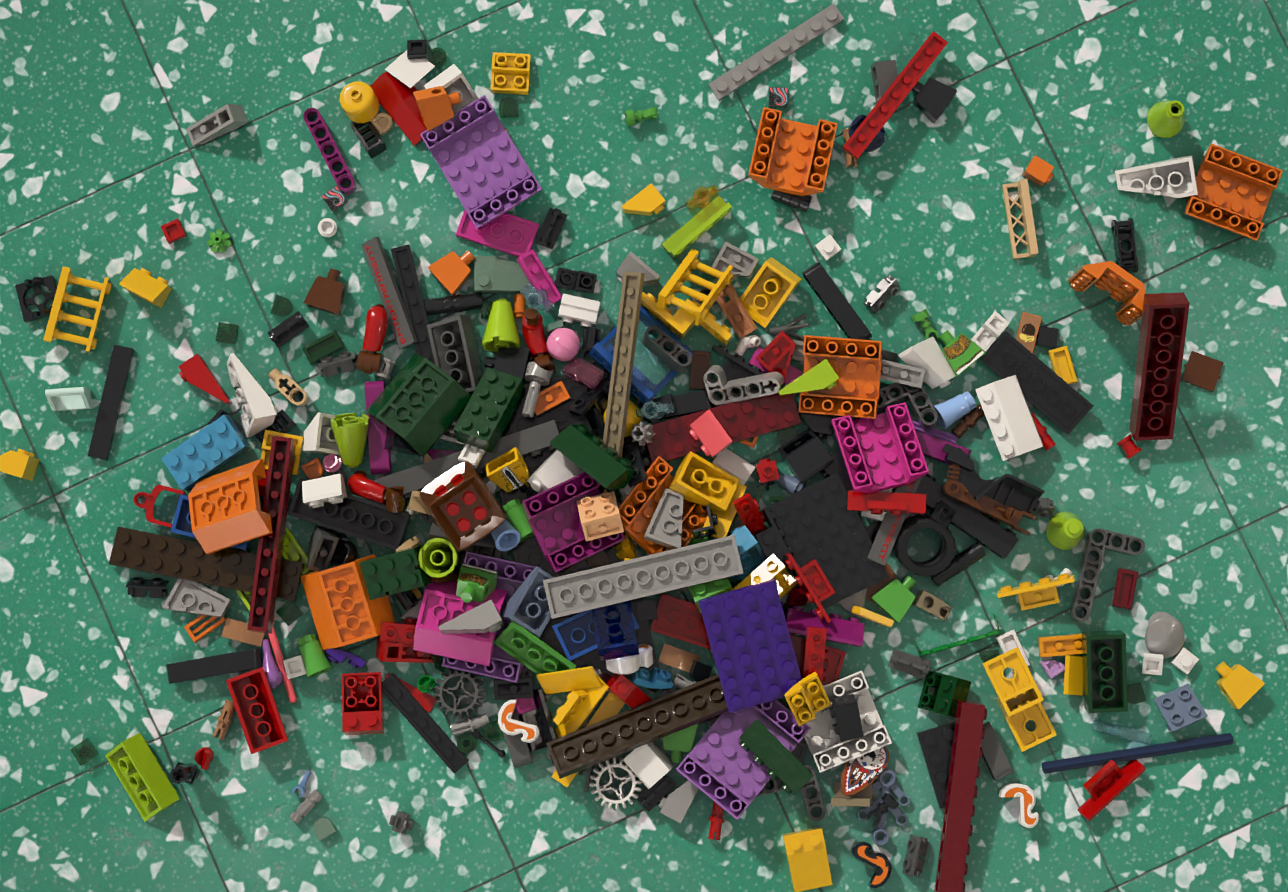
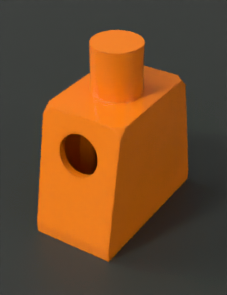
M443 86L413 92L427 131L453 118L454 112L451 106L461 103L458 92L447 95Z
M468 250L461 257L452 251L427 268L452 296H455L472 275L468 265L475 257Z

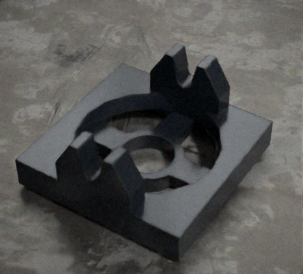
M54 276L33 277L32 280L26 279L24 283L15 285L24 322L50 316L52 305L49 309H45V304L50 299L54 301L57 290ZM39 285L48 287L52 293L45 294L41 292ZM33 286L34 294L32 298L25 300L26 292ZM43 294L45 297L44 302L39 305L36 304L35 296ZM34 304L38 307L39 312H32L27 306Z

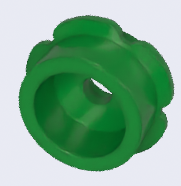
M429 675L420 677L417 681L418 690L422 693L431 692L435 686V679Z

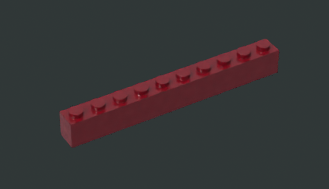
M272 436L263 512L270 514L272 533L259 537L247 630L252 632L272 634L296 441L287 437Z
M958 700L934 892H965L963 878L964 875H967L968 871L966 856L970 854L968 839L969 836H972L973 826L970 823L971 817H974L975 814L973 799L977 797L978 791L975 783L976 778H979L980 775L978 760L982 757L981 739H984L985 736L983 720L987 718V708L980 702Z

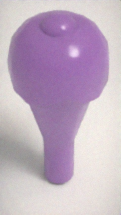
M265 639L262 641L264 653L263 668L270 688L275 689L282 683L283 676L282 671H279L272 656L270 641Z

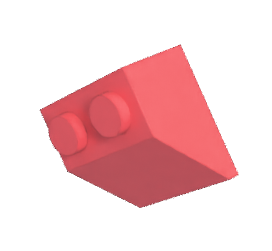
M710 409L690 424L691 430L689 433L695 441L699 439L702 444L700 448L706 456L710 455L713 458L732 443L731 438Z

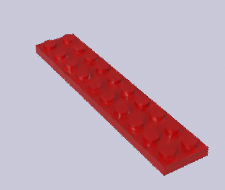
M661 594L656 610L657 619L653 620L650 630L711 650L703 617L696 604ZM790 634L802 679L806 639ZM825 646V650H828L827 662L824 661L823 669H826V680L822 681L823 686L838 680L846 655L845 651Z

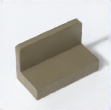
M834 782V798H831V806H873V783L857 794L844 796L841 792V782Z

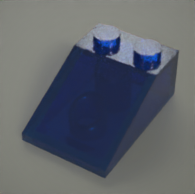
M630 600L592 609L601 661L639 655Z

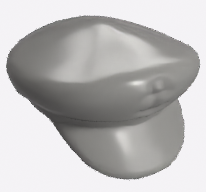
M1167 612L1154 613L1149 619L1145 633V644L1151 654H1162L1163 658H1170L1176 655L1184 644V628L1182 623Z

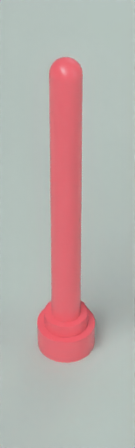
M273 626L272 634L268 633L279 670L282 671L283 682L289 701L295 703L297 697L291 679L287 677L283 663L284 657Z

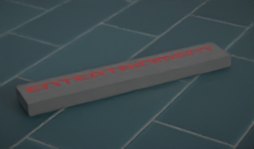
M374 237L361 244L384 309L387 312L399 349H405L418 342L380 238Z
M922 477L908 485L896 487L894 493H916ZM890 512L885 513L866 559L882 566L886 565L907 513H902V515H890Z

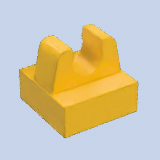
M627 534L624 535L625 540L615 546L618 559L637 558L636 546Z

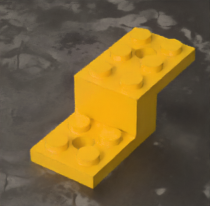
M642 292L641 306L647 308L651 315L660 320L662 324L679 338L683 339L694 326L696 314L679 308L672 316V311L668 307L664 310L656 308L657 299L652 294ZM687 298V300H686V302H688V303H690V304H693V305H695V306H697V307H700V306H701V305H700L697 301H695L694 299H693L692 301H690V300ZM709 312L706 320L702 319L699 325L727 346L732 338L731 330L724 324L719 325L715 321L716 317Z
M1018 647L982 663L998 696L996 698L997 704L1021 752L1057 735L1041 703L1044 699ZM1007 667H1010L1014 672L1013 677L1010 679L1005 678L1003 675V671ZM1029 720L1035 722V729L1033 731H1028L1025 727L1026 722Z

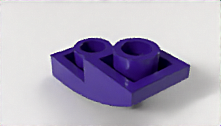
M326 650L330 654L328 658L336 664L338 662L344 663L348 658L350 659L348 663L358 669V667L364 668L368 663L364 658L345 650Z

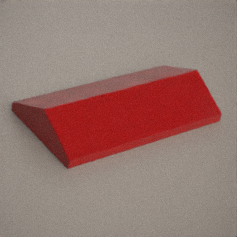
M389 72L381 74L370 87L374 90L380 105L416 147L423 141L420 134L427 130L413 92L418 90L415 86L409 88Z

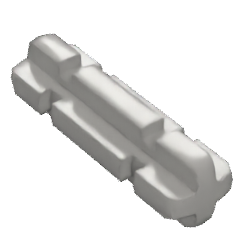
M314 790L310 794V798L307 797L296 808L297 811L290 815L291 820L296 824L303 819L302 816H306L316 805L315 802L318 803L322 799V794Z

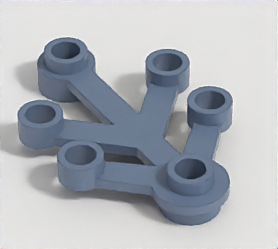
M885 768L880 776L877 777V781L873 784V793L882 787L881 796L873 801V806L859 809L857 811L858 819L862 821L867 820L868 813L878 808L877 805L883 802L882 796L886 792L889 794L890 789L898 797L897 800L900 805L907 806L909 804L910 798L896 784L897 777L893 770ZM886 774L890 776L888 782L883 780V776ZM903 796L907 798V802L904 804L900 801ZM888 807L894 815L897 824L903 826L907 823V816L901 813L898 808L892 809ZM861 811L866 812L865 818H860L859 814ZM885 812L881 816L877 830L872 835L873 841L878 845L886 844L889 839L888 833L885 831L887 817ZM900 816L905 817V821L903 823H899L898 818ZM878 833L883 834L884 837L882 840L877 839Z

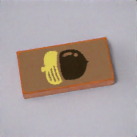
M1023 312L1016 340L1033 353L1042 317Z

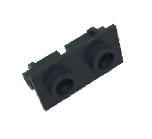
M550 208L535 242L553 250L567 214L562 213L560 209Z
M297 311L269 331L268 335L275 345L280 348L307 329L309 325L300 312Z
M133 577L126 584V587H128L127 593L131 597H146V591H149V598L163 599V597L168 595V590L165 588L169 580Z
M665 774L650 789L646 787L636 800L650 812L676 783Z

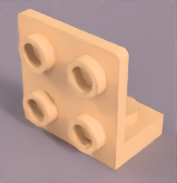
M614 491L577 500L580 521L586 541L624 532Z

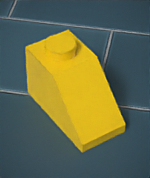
M651 183L622 205V211L638 215L651 216L654 213L657 215L665 209L666 200Z

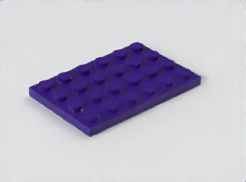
M774 579L698 600L729 713L783 698L791 687L802 680Z

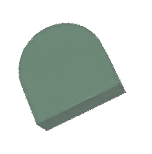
M562 320L551 322L545 327L547 335H550L558 328H566Z
M325 817L316 820L313 825L314 833L319 841L337 831L332 821Z

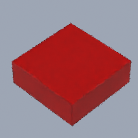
M179 219L161 226L168 244L187 237Z

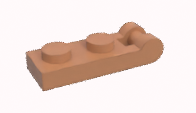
M732 284L726 285L716 301L739 338L742 339L758 328L736 294L734 286ZM729 296L731 300L727 302L725 297Z

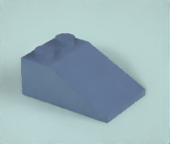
M536 566L509 599L500 617L508 622L514 621L534 636L540 637L551 618L543 580L555 577Z

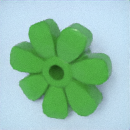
M217 229V234L214 232L209 234L211 239L207 240V245L212 246L211 250L214 253H217L218 250L224 253L226 252L225 247H231L232 242L228 240L231 236L229 233L223 234L222 229Z

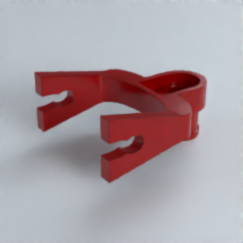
M156 485L151 494L145 492L135 494L133 498L134 504L146 509V519L148 522L172 528V524L154 518L156 500L162 491H169L179 495H185V491ZM141 497H145L143 504L139 503Z

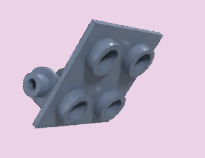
M1189 684L1154 699L1167 722V729L1172 732L1208 716Z

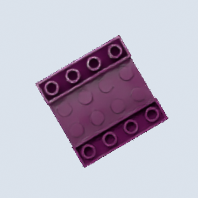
M586 472L522 501L528 524L545 559L555 573L625 540L623 533L586 541L580 521L577 500L601 494L598 489L600 484Z

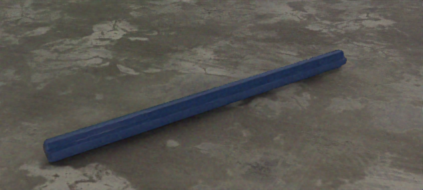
M1231 733L1047 761L1042 762V771L1046 774L1104 765L1111 759L1116 763L1233 744V736Z

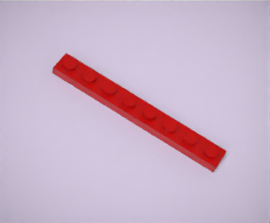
M934 31L931 33L842 147L843 150L856 160L860 157L948 44L946 40Z

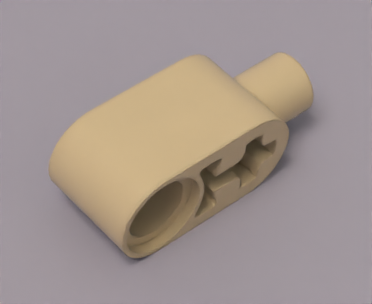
M274 368L268 376L275 382L276 388L297 407H303L308 403L309 395L288 375H283L277 368ZM283 381L287 382V384L292 388L291 391H289L286 387H283ZM297 393H303L304 395L303 400L300 402H295L294 398Z

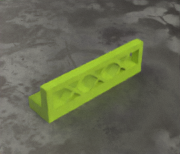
M720 196L716 197L662 243V247L673 259L677 258L731 212L732 206L729 202L726 204Z

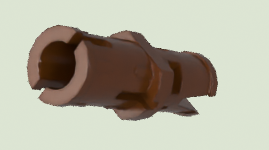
M978 404L968 415H964L962 417L963 420L951 430L952 433L960 439L970 428H974L976 426L975 423L985 415L982 406Z

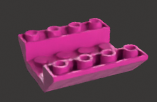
M906 402L887 406L886 412L876 415V419L860 418L852 420L851 416L848 415L831 420L854 491L870 494L905 486L929 473Z
M431 580V583L427 584L420 607L415 627L413 650L490 667L496 631L493 633L489 631L487 633L442 634L438 626L489 600H492L500 615L501 610H504L508 591L496 588L484 602L471 601L466 603L462 601L461 597L456 596L458 580L439 583Z

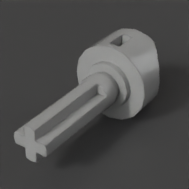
M535 362L528 363L524 376L525 380L530 382L522 414L524 417L530 418L533 417L541 386L549 385L553 370H544Z

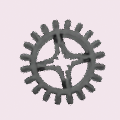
M451 668L448 669V676L442 672L441 676L444 680L437 678L436 681L441 685L434 686V689L439 690V693L433 694V697L439 696L440 700L435 701V704H443L439 710L442 711L446 708V716L453 712L452 718L454 719L457 713H459L460 719H463L464 712L470 717L471 713L469 710L471 709L474 713H477L478 710L474 706L482 707L483 704L478 702V700L485 699V696L480 695V692L486 691L485 688L479 689V685L484 684L483 681L478 683L476 681L480 675L477 674L472 677L473 673L469 672L467 674L466 671L460 672L457 669L453 673ZM460 676L454 688L445 687L450 679ZM466 678L474 685L475 693L467 691L465 688ZM461 686L464 693L469 695H461L460 698H457L454 692L450 690H458ZM444 692L453 696V707L446 702ZM463 698L474 699L468 707L459 709Z

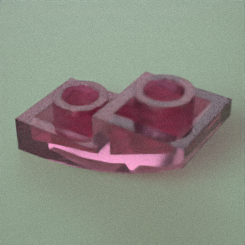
M577 357L569 360L562 370L567 376L577 382L580 380L592 389L596 387L605 373L596 366Z

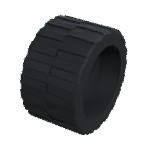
M916 514L915 516L908 517L903 522L893 549L899 562L908 571L918 576L928 577L935 576L949 567L955 556L956 545L949 528H944L928 514ZM931 528L935 530L941 538V545L937 554L924 562H916L911 559L907 553V544L911 536L921 529Z

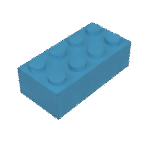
M222 415L161 459L180 488L189 491L199 480L209 477L251 447L229 415Z

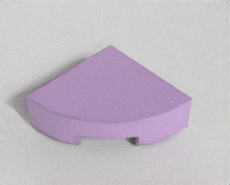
M1055 660L1040 662V665L1050 679L1065 670V665Z

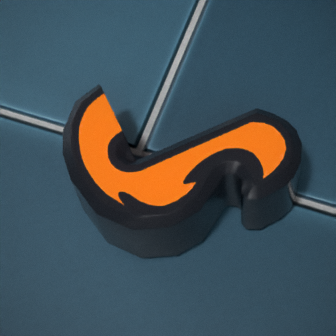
M858 841L853 845V856L876 868L868 886L871 888L883 886L891 874L890 860L881 852H869L872 849L869 843Z

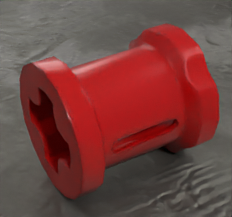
M1131 434L1117 443L1126 453L1127 459L1142 450L1134 443Z

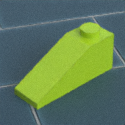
M824 359L777 393L784 395L824 388L829 390L837 385L836 380L839 377L827 359Z

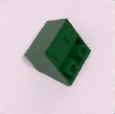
M929 671L926 674L918 708L956 718L958 700H967L971 682Z

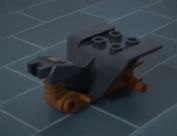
M946 443L942 452L946 453L944 460L951 463L948 466L951 471L948 470L946 472L950 476L946 475L945 477L947 480L943 485L944 494L1011 526L1015 531L1030 536V532L1018 527L1022 516L1037 521V517L1030 513L1036 511L1040 502L1037 499L1045 491L1010 474H1005L992 480H983L974 471V463L969 456L960 448Z

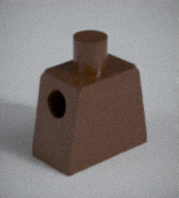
M330 268L327 278L317 276L304 300V304L341 317L345 294V285L338 282L341 272Z

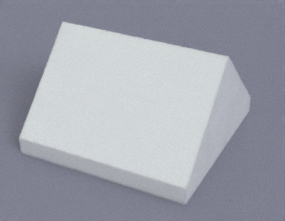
M727 448L720 452L712 463L740 480L739 484L742 485L746 483L756 468Z
M654 741L634 749L623 759L648 789L675 765L673 762H670V758Z

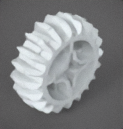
M616 757L612 758L613 763H610L609 759L606 760L605 763L607 765L605 766L602 763H598L601 770L599 771L597 768H594L593 771L597 773V776H590V779L596 780L595 783L589 784L590 787L596 786V789L592 790L591 794L598 793L599 795L595 800L598 801L602 798L601 806L608 802V809H611L612 804H615V809L619 810L620 803H622L623 808H626L625 801L632 805L633 800L631 796L636 799L638 798L634 791H641V788L636 787V784H641L642 781L636 780V774L633 773L627 764H622L624 759L622 757L619 763H616ZM613 767L622 768L629 775L619 777L616 775ZM608 770L610 780L608 783L600 786V777L604 771ZM612 774L617 780H624L619 784L620 793L617 788L609 786L613 782ZM632 780V788L624 797L622 786ZM614 790L619 799L608 798L603 794V791Z

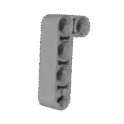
M719 365L711 366L703 377L709 400L715 405L777 393L784 383L783 376L778 372L727 381L725 371ZM711 373L716 374L718 379H714ZM752 384H756L759 390L754 389ZM734 387L739 388L741 393L735 392ZM716 391L721 392L723 397L718 396Z

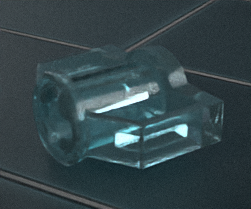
M530 283L525 285L520 291L526 299V305L530 309H538L547 314L555 307L548 299V294L545 290L536 289Z
M649 401L644 404L643 408L636 409V415L641 418L661 419L666 413L675 411L674 404Z

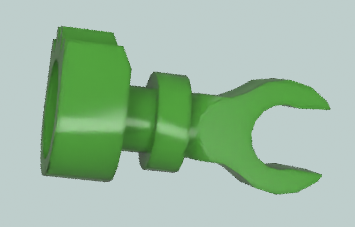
M649 108L642 112L637 110L636 113H634L633 109L626 110L625 119L627 127L634 126L635 120L640 122L642 119L651 120L658 118L657 108Z
M927 309L911 316L913 322H921L920 327L921 329L924 328L925 340L929 339L930 333H934L936 339L939 338V333L930 325L931 321L927 320V317L930 316Z

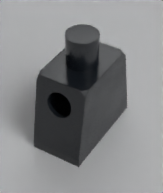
M929 78L925 85L918 81L911 90L917 94L913 104L934 124L957 93L956 89L933 78Z
M500 347L496 358L485 357L484 367L522 378L523 385H525L524 376L531 358L530 348Z

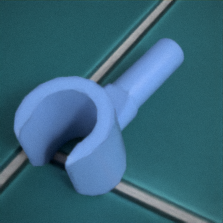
M307 770L301 783L293 789V794H295L297 789L302 791L300 797L306 793L305 785L312 773L311 771Z

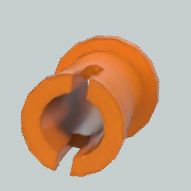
M516 294L514 295L513 313L515 318L522 319L526 310V295Z

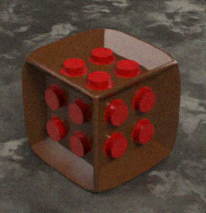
M464 461L452 467L430 482L419 493L422 502L429 508L434 520L457 551L475 544L506 520V514L469 461Z

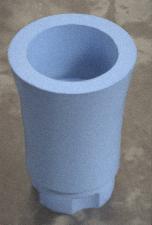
M967 391L943 403L934 405L933 407L938 415V424L943 429H947L955 421L976 408V402L971 394Z
M507 519L491 532L496 548L500 551H509L515 548L521 538L520 533Z

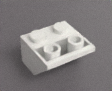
M336 474L302 481L303 503L312 508L323 507L325 502L331 504L342 503L343 499L347 498L343 475Z

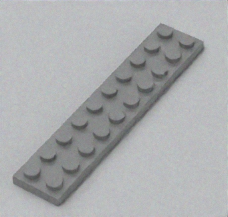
M735 535L543 580L551 618L553 619L739 575L744 572Z

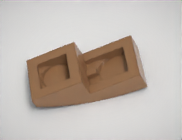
M226 617L221 636L261 647L265 633L247 630L248 623Z
M664 643L658 662L690 673L693 661L699 662L701 656Z

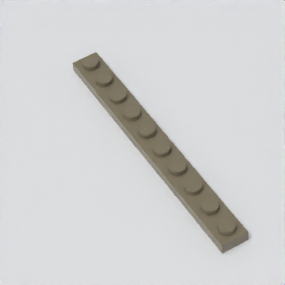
M624 271L603 436V444L614 448L617 451V455L621 458L645 275L644 273Z

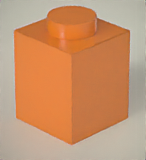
M1035 155L1022 175L1042 187L1045 182L1048 184L1054 176L1052 173L1054 166Z

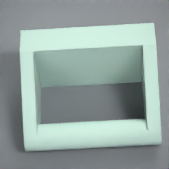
M86 387L45 390V396L51 410L54 412L92 409L91 390Z

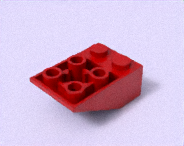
M381 672L342 674V732L345 735L384 734Z

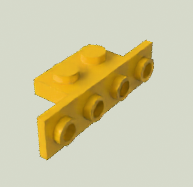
M1069 573L1058 575L1057 579L1050 580V577L1039 579L1038 583L1031 584L1030 581L1020 583L1019 587L1004 586L1000 588V591H997V597L1001 598L1018 594L1022 611L1060 603L1056 586L1075 582L1074 575L1069 576Z
M599 676L598 678L602 684L601 687L572 691L567 696L566 703L557 710V715L553 721L558 725L555 729L558 738L579 730L609 689V686Z

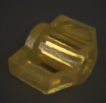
M713 185L708 188H697L694 196L685 203L688 211L690 212L697 207L705 208L710 203V199L718 195L717 187Z

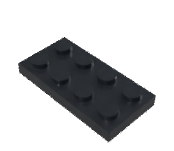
M954 722L916 733L939 808L945 807L955 730Z

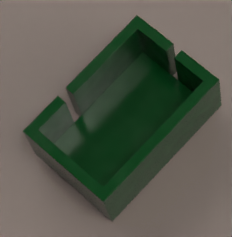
M421 545L360 562L370 600L423 587L431 583L430 576L422 568H416L419 565L418 556L422 548Z

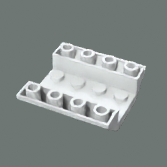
M862 670L823 686L830 703L833 698L854 694L858 704L864 737L841 742L839 736H835L832 724H836L835 718H831L829 711L832 703L830 706L815 713L816 718L806 723L811 728L804 736V739L820 773L892 743L870 695L869 686Z

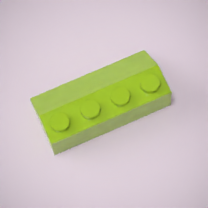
M141 733L121 742L105 755L144 822L180 799L176 789L171 785L167 774L160 767L156 756L151 752L147 741L142 737Z

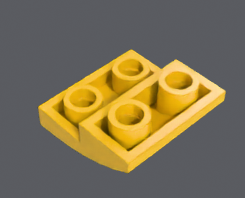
M493 52L491 93L528 95L531 54Z
M816 672L800 680L784 695L799 727L815 719V713L831 705Z

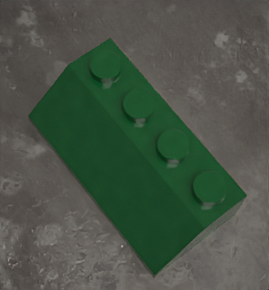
M582 424L568 426L549 443L606 489H624L636 471L628 459L618 456L614 448L604 445L600 437L590 434L588 432L589 429Z
M758 719L739 737L741 741L739 745L746 752L750 750L755 755L753 759L760 766L764 764L769 769L767 773L774 780L778 778L783 783L781 787L789 795L791 793L795 795L814 776Z

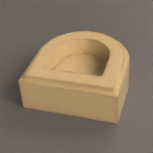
M379 113L370 121L381 136L393 127V120L387 113Z

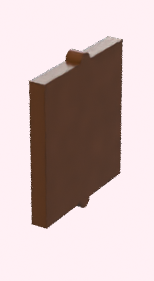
M1191 351L1188 362L1184 365L1185 370L1181 381L1213 392L1217 380L1220 379L1219 374L1224 362Z

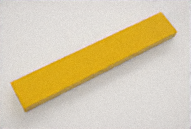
M609 692L586 727L617 715L625 703L612 692ZM555 770L551 777L565 787H568L578 772L560 779L557 770Z

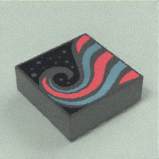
M769 87L768 107L787 108L788 88Z
M335 186L321 196L332 212L348 203L338 186Z

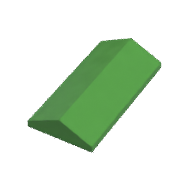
M514 621L509 622L493 642L536 674L570 670L576 667L571 661Z

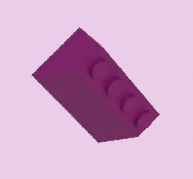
M797 606L787 609L785 619L789 633L807 636V626L827 628V641L862 647L864 623H860V619L849 617V620L841 619L842 615L830 613L829 618L831 621L827 623L824 619L820 620L815 610H811V613L803 612V608Z

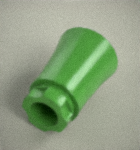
M518 498L511 500L502 507L509 523L521 535L519 543L534 536L528 524L523 505Z
M315 633L297 640L307 678L321 675L333 668Z

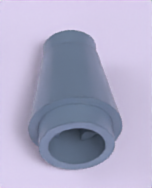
M782 472L779 474V479L776 480V483L791 495L803 490L806 483H802L798 478Z

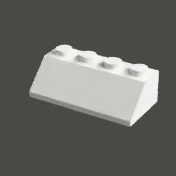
M1016 375L975 389L1003 461L1043 447Z

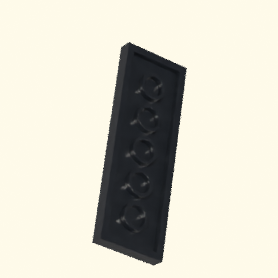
M1007 331L1000 336L980 359L1002 379L1016 375L1024 397L1067 434L1076 427L1094 406Z

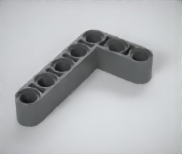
M895 382L880 389L879 400L882 404L878 405L877 414L886 411L887 406L908 401L920 426L924 430L930 431L937 426V412L923 385L922 388L916 387L910 390L907 388V385ZM891 392H897L899 396L893 398L889 394ZM922 400L925 402V405L918 406L915 402ZM851 417L852 420H856V419H860V418H861V417ZM932 417L934 421L927 423L924 421V418Z
M1098 528L1088 532L1070 607V617L1073 620L1085 621L1090 617L1104 551L1109 550L1130 556L1139 555L1145 549V543L1142 539ZM1095 532L1099 533L1101 536V540L1099 543H1096L1093 540V534ZM1113 537L1119 539L1120 544L1118 547L1112 545ZM1133 541L1138 544L1136 552L1132 551L1130 547ZM1091 551L1095 552L1097 555V558L1094 562L1091 561L1088 557L1089 552ZM1086 570L1092 572L1093 577L1091 580L1085 578L1084 573ZM1083 588L1088 591L1086 599L1080 596V591ZM1078 607L1084 610V616L1082 618H1079L1076 615V610Z
M804 765L814 776L800 789L808 817L813 821H820L825 817L826 813L817 778L813 768ZM771 777L773 787L768 790L763 787L756 797L783 790L781 787L783 783L778 778L774 780ZM811 787L814 788L816 795L813 798H807L806 790ZM813 807H820L821 814L818 817L811 815Z

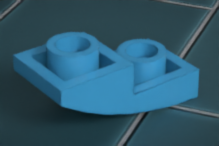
M653 667L649 672L645 668H639L638 671L631 673L632 683L635 685L654 689L673 687L671 674L665 669Z

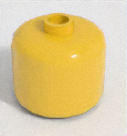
M354 81L342 89L339 101L344 113L351 121L366 123L377 115L379 101L374 90L367 83Z

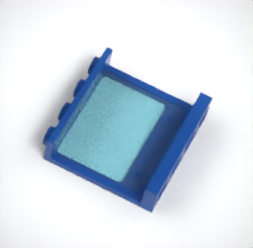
M641 306L630 392L646 406L677 374V372L672 370L642 344V337L647 328L650 326L659 327L686 349L691 356L694 354L687 345H683L677 339L674 333L669 332L660 320L650 315L647 308ZM617 326L600 343L597 342L589 353L610 374L612 371ZM649 335L651 339L655 340L653 335ZM663 347L665 351L670 352L669 348ZM678 359L681 364H685L683 360Z

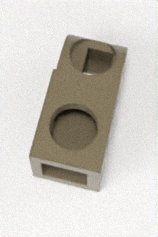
M919 590L912 603L913 606L943 621H946L952 610L950 605L925 590Z

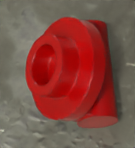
M203 747L196 752L194 759L197 764L201 765V769H209L214 752L209 747Z

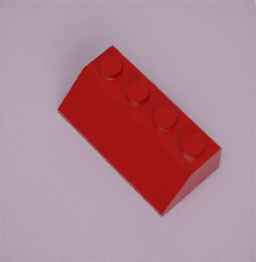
M263 667L226 680L251 754L289 741Z

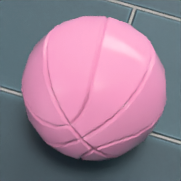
M558 328L547 339L548 352L558 361H569L578 354L580 339L573 330Z

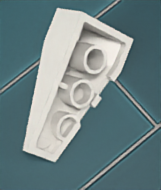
M1193 155L1115 171L1118 190L1174 198L1198 195Z
M232 353L229 355L227 368L233 387H236V404L241 405L242 415H239L245 434L249 438L273 424L277 416V408L272 404L270 397L236 355Z

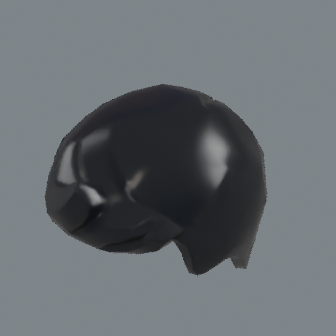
M344 534L337 535L339 540L332 556V567L358 559L356 546Z

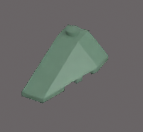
M475 256V293H536L517 262L497 256ZM547 272L552 279V273Z

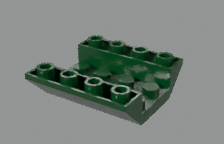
M414 354L366 410V413L380 424L383 423L394 431L410 447L424 457L464 410L471 395L455 379L427 358Z

